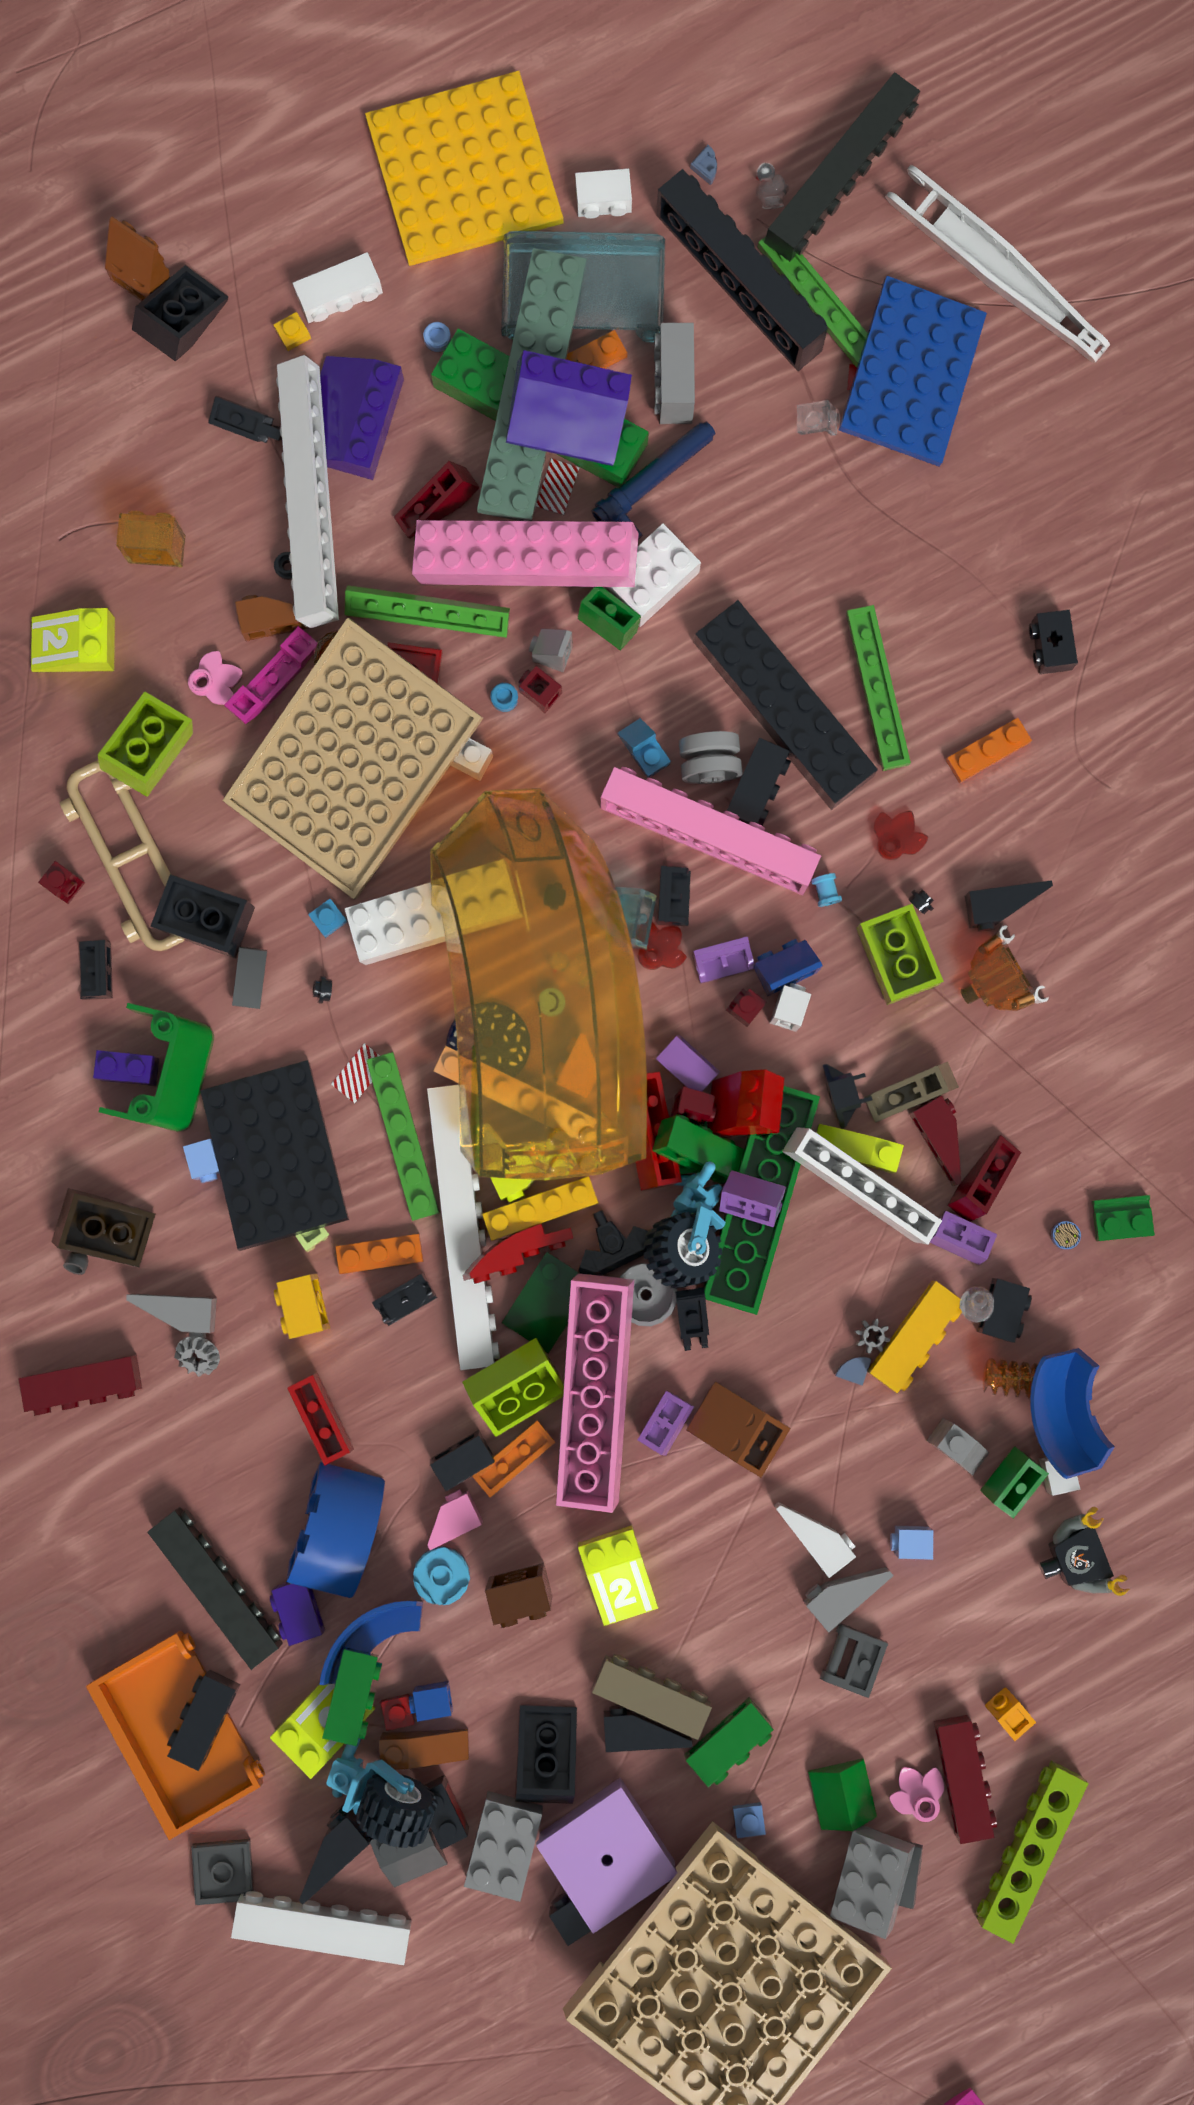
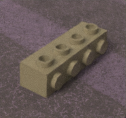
M613 1654L612 1657L605 1655L592 1686L593 1694L699 1740L712 1709L711 1701L707 1700L708 1696L695 1689H692L691 1693L681 1689L682 1684L671 1678H666L663 1681L654 1677V1671L640 1666L639 1669L628 1665L629 1661L619 1655Z

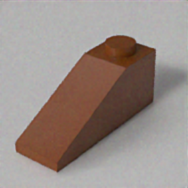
M248 595L243 597L242 601L235 602L241 634L245 641L293 632L298 626L302 630L309 628L295 620L293 613L294 604L263 596L258 597L257 595Z
M468 1729L383 1732L379 1740L380 1760L386 1762L393 1769H412L469 1760Z

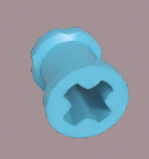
M835 873L822 875L811 880L812 884L816 886L818 893V907L829 906L842 901V897L838 896L834 881L836 879Z

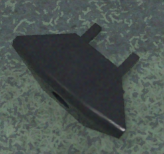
M825 1064L823 1065L825 1082L833 1111L841 1129H844L855 1110L861 1107V1103L873 1100L872 1096L859 1099L854 1080L864 1078L866 1075L862 1073L852 1076L851 1072L844 1074Z

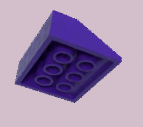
M523 350L516 367L505 443L613 466L627 409L632 375Z
M326 356L320 374L327 467L373 480L404 382L401 366L376 359Z

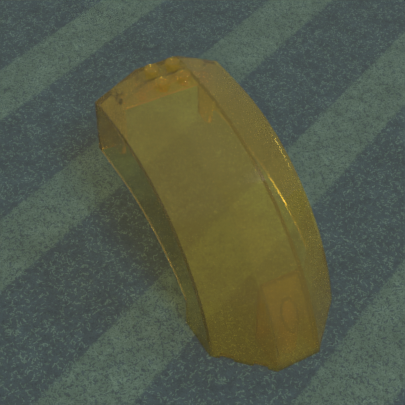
M540 788L484 791L477 799L478 802L467 813L465 812L450 828L451 831L440 843L437 842L430 850L431 906L442 917L455 1009L459 1066L460 1151L480 1177L544 1181L603 1174L645 1159L647 1071L643 1014L627 923L610 871L594 840Z

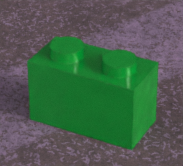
M594 587L581 601L578 620L620 651L637 633L641 615L603 587Z
M1014 1446L980 1491L994 1505L1014 1519L1049 1473Z

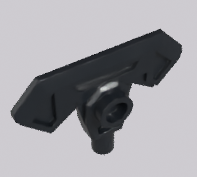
M603 1210L592 1214L598 1225L596 1233L601 1252L586 1249L579 1272L581 1274L602 1276L643 1256V1253L647 1252V1248L643 1246L644 1241L649 1239L646 1235L648 1231L633 1226L626 1239L612 1221L608 1222Z

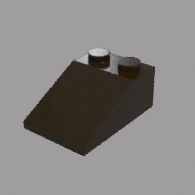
M68 1188L51 1242L60 1249L140 1267L156 1214L94 1194Z

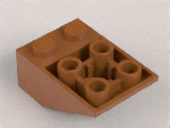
M113 216L109 220L105 269L113 282L140 301H143L170 278V271L165 267L164 258L159 253V246L154 240L148 236L141 237L136 233L135 228L125 220L120 222Z
M715 1381L686 1431L762 1478L791 1428Z

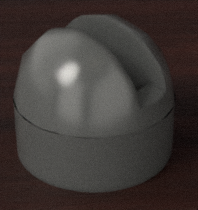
M71 1252L66 1257L63 1266L71 1273L82 1275L88 1266V1256Z

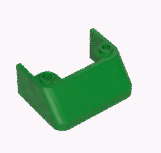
M127 1003V1009L138 1014L153 1017L151 1022L153 1035L160 1040L169 1042L155 1097L145 1094L136 1096L129 1105L128 1113L103 1107L99 1108V1113L176 1132L185 1131L193 1123L200 1090L202 1089L214 1042V1032L211 1027L204 1023L172 1013Z

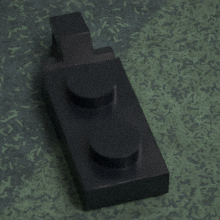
M215 396L208 421L209 424L257 442L262 441L266 443L268 438L277 441L282 440L280 427L272 425L274 418L225 398Z

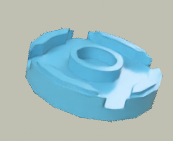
M436 1547L425 1552L417 1561L413 1573L414 1586L419 1596L428 1603L449 1605L459 1600L467 1590L470 1580L469 1565L464 1556L455 1549Z

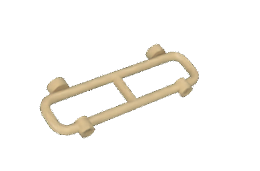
M99 761L92 762L71 774L67 781L69 798L59 802L69 822L80 817L131 918L120 924L129 942L133 943L141 939L146 947L152 950L163 951L170 949L185 940L173 935L163 940H156L152 937L118 867L148 853L164 886H166L170 872L128 791L132 788L108 774L142 841V844L112 858L78 790V784L81 780L97 772H104L100 769Z

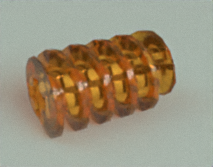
M989 1358L983 1372V1391L985 1392L987 1387L991 1386L992 1394L996 1395L999 1387H1001L1004 1396H1007L1010 1389H1013L1015 1397L1018 1398L1021 1390H1025L1026 1398L1030 1399L1031 1386L1038 1363H1034L1030 1368L1029 1363L1023 1362L1019 1367L1016 1361H1011L1008 1365L1005 1360L1001 1359L996 1365L995 1359Z

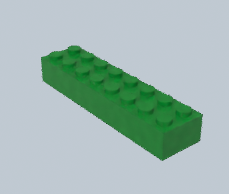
M458 328L431 373L433 387L496 421L510 356ZM624 418L613 466L560 454L557 455L619 488L626 483L647 447L649 432Z
M784 1086L779 1133L748 1135L739 1173L785 1186V1193L781 1200L782 1207L774 1227L725 1213L724 1221L726 1224L720 1230L721 1242L718 1243L719 1248H722V1255L718 1256L721 1263L720 1266L715 1267L717 1272L705 1282L704 1292L706 1300L755 1315L758 1314L801 1165L782 1151L797 1127L811 1129L820 1096Z

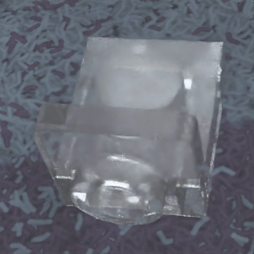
M828 400L797 405V432L800 435L827 431L831 436L837 435V426L840 425V414L838 409Z

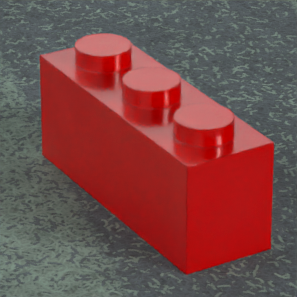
M318 1373L287 1387L324 1466L354 1450Z

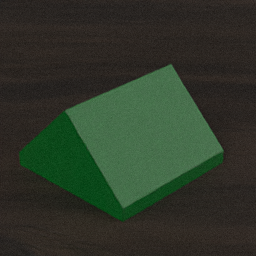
M864 1758L808 1771L821 1830L854 1831L877 1817Z

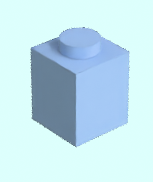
M212 1139L183 1146L192 1179H200L201 1183L218 1179L219 1168Z
M895 1526V1533L890 1534V1549L895 1551L898 1559L933 1560V1530L930 1527Z

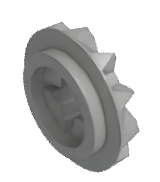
M186 1337L175 1348L174 1358L179 1360V1367H185L188 1374L195 1372L198 1377L203 1373L210 1375L217 1368L220 1361V1355L216 1346L203 1337ZM194 1350L197 1357L201 1358L200 1362L196 1361L195 1357H192Z

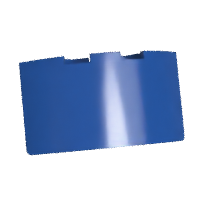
M1080 1348L1043 1356L1037 1365L1031 1386V1416L1038 1442L1051 1465L1065 1479L1101 1469L1115 1448L1104 1435L1095 1415L1092 1416L1089 1401L1092 1400L1093 1382L1100 1366Z
M320 1462L311 1481L305 1514L309 1515L305 1530H300L295 1548L289 1560L287 1583L347 1598L354 1596L367 1564L378 1525L385 1486L383 1478L331 1464L324 1466L323 1462Z
M401 1601L385 1604L368 1611L353 1621L340 1634L330 1649L321 1672L320 1685L336 1684L345 1647L371 1653L377 1645L394 1635L410 1631H420L423 1602Z

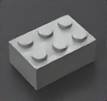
M661 323L660 333H655L654 345L655 414H660V424H692L695 405L694 323Z
M490 1791L487 1792L464 1887L521 1901L542 1817L543 1805L532 1802H515L513 1797Z
M864 1825L854 1830L830 1917L886 1939L893 1930L915 1845Z

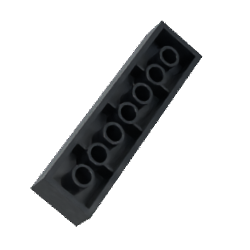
M682 169L658 189L656 216L797 371H800L823 350L828 330L824 318L819 314L815 315L809 308V304L804 296L801 294L797 295L794 292L788 279L783 274L779 275L774 270L770 259L765 254L761 255L754 248L755 246L751 238L746 234L743 235L736 228V223L731 216L723 214L718 208L716 200L711 195H706L703 192L698 180L693 175L689 176Z
M739 600L695 633L694 644L776 744L790 751L788 754L790 761L831 810L875 776L878 768Z

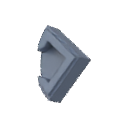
M707 145L691 163L690 169L711 185L716 177L717 160L715 152Z
M852 1358L838 1368L835 1376L863 1386L871 1358Z

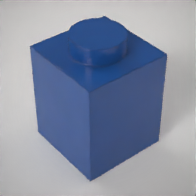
M449 1681L415 1686L413 1696H409V1706L411 1714L416 1713L417 1722L452 1715L453 1704Z

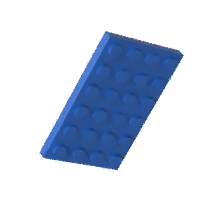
M886 276L881 287L838 430L939 467L945 456L987 313Z

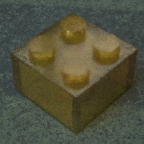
M129 511L128 514L119 513L116 546L128 563L183 567L185 534L175 517L167 513H156V516L145 515L140 511Z

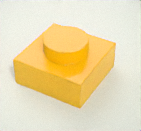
M297 312L273 324L287 351L311 339L310 333Z

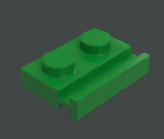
M1150 1195L1092 1201L1096 1241L1155 1236L1152 1209L1149 1202Z

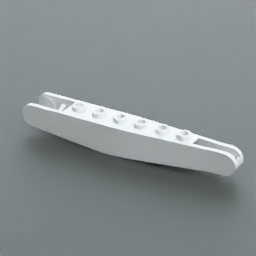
M913 165L908 167V175L930 194L916 211L893 192L887 193L885 196L887 201L989 288L1071 345L1085 358L1095 363L1110 346L1108 340L1093 328L1002 236ZM938 199L947 209L932 225L922 215ZM1066 316L1081 330L1078 336H1075L1060 324ZM1098 347H1101V351H1099L1098 354H1096L1095 350Z

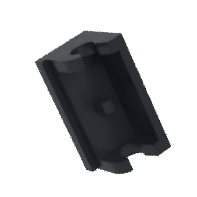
M661 866L658 925H689L691 871H688L689 868Z
M106 940L79 942L81 969L80 999L113 998L111 943Z
M422 1273L373 1301L372 1304L381 1314L382 1321L390 1326L438 1297L426 1276Z
M477 1430L430 1459V1466L445 1491H448L493 1464L495 1460L480 1430Z

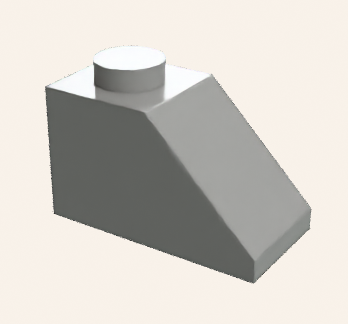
M541 629L539 636L533 637L529 652H532L533 662L564 672L573 648L572 632L568 630Z

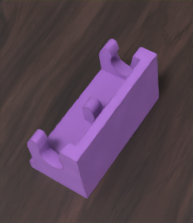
M748 937L693 951L692 954L700 984L754 970V960Z
M677 1035L656 1058L687 1088L701 1092L720 1073L717 1068L680 1035Z
M731 1170L722 1190L719 1211L774 1227L782 1207L781 1200L786 1187Z
M945 1211L939 1217L942 1222L929 1243L977 1265L982 1264L988 1259L997 1234L948 1211Z
M666 1391L640 1434L638 1441L660 1455L666 1456L695 1406L680 1399L677 1395Z

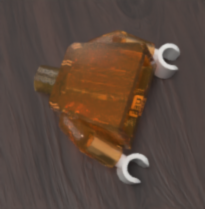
M1002 926L996 935L982 943L970 962L972 969L968 972V976L973 983L960 990L967 1004L982 998L987 1007L993 1005L997 1010L1018 1011L1034 1003L1038 1004L1048 1001L1049 997L1041 999L1038 996V991L1045 988V986L1032 988L1010 950L1008 944L1014 939L1015 934L1010 938H1005L1002 934L1008 926Z

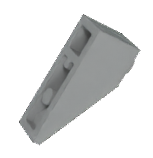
M127 1294V1301L177 1330L189 1332V1336L206 1338V1333L215 1332L217 1298Z
M887 1567L828 1581L821 1586L816 1584L805 1594L807 1598L804 1600V1603L823 1627L830 1632L894 1575Z

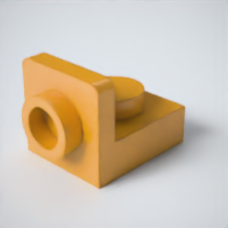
M1006 1687L985 1704L988 1711L1014 1741L1036 1723Z

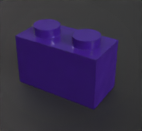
M96 1050L93 1078L100 1081L156 1086L159 1058L149 1055Z
M287 1582L277 1585L272 1589L273 1595H270V1603L273 1611H278L281 1619V1623H278L279 1632L283 1640L287 1639L289 1646L321 1636L324 1633L325 1627L313 1589Z

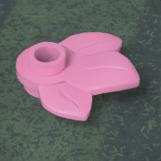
M214 651L201 658L199 668L194 670L188 678V685L194 694L206 696L214 704L224 705L234 695L230 688L239 682L243 672L236 666L222 664L220 652ZM206 679L207 684L204 687H199V680Z
M902 1767L898 1778L901 1791L894 1792L889 1796L893 1807L901 1814H913L916 1819L922 1822L934 1820L940 1810L938 1799L944 1792V1782L939 1770L934 1767L922 1776L920 1772L913 1768ZM927 1801L930 1804L929 1808L925 1811L921 1810L920 1804Z

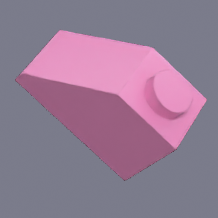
M459 1489L445 1496L446 1502L440 1507L427 1545L429 1550L482 1525L483 1520L469 1490L462 1493Z

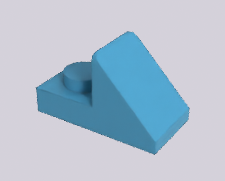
M641 718L617 733L647 778H650L671 764L670 759L656 740V733Z

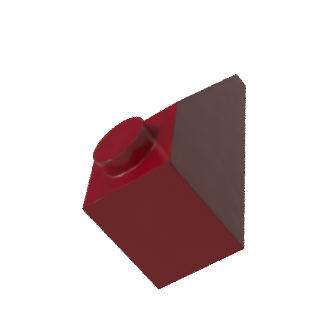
M448 461L394 516V519L407 538L411 539L416 534L417 520H441L460 508L480 487L466 467Z
M941 1095L909 1115L952 1186H956L962 1183L957 1120L953 1115L956 1113V1110L948 1098L944 1100Z
M1002 1135L998 1136L962 1180V1183L959 1184L948 1206L969 1222L986 1215L1022 1152Z

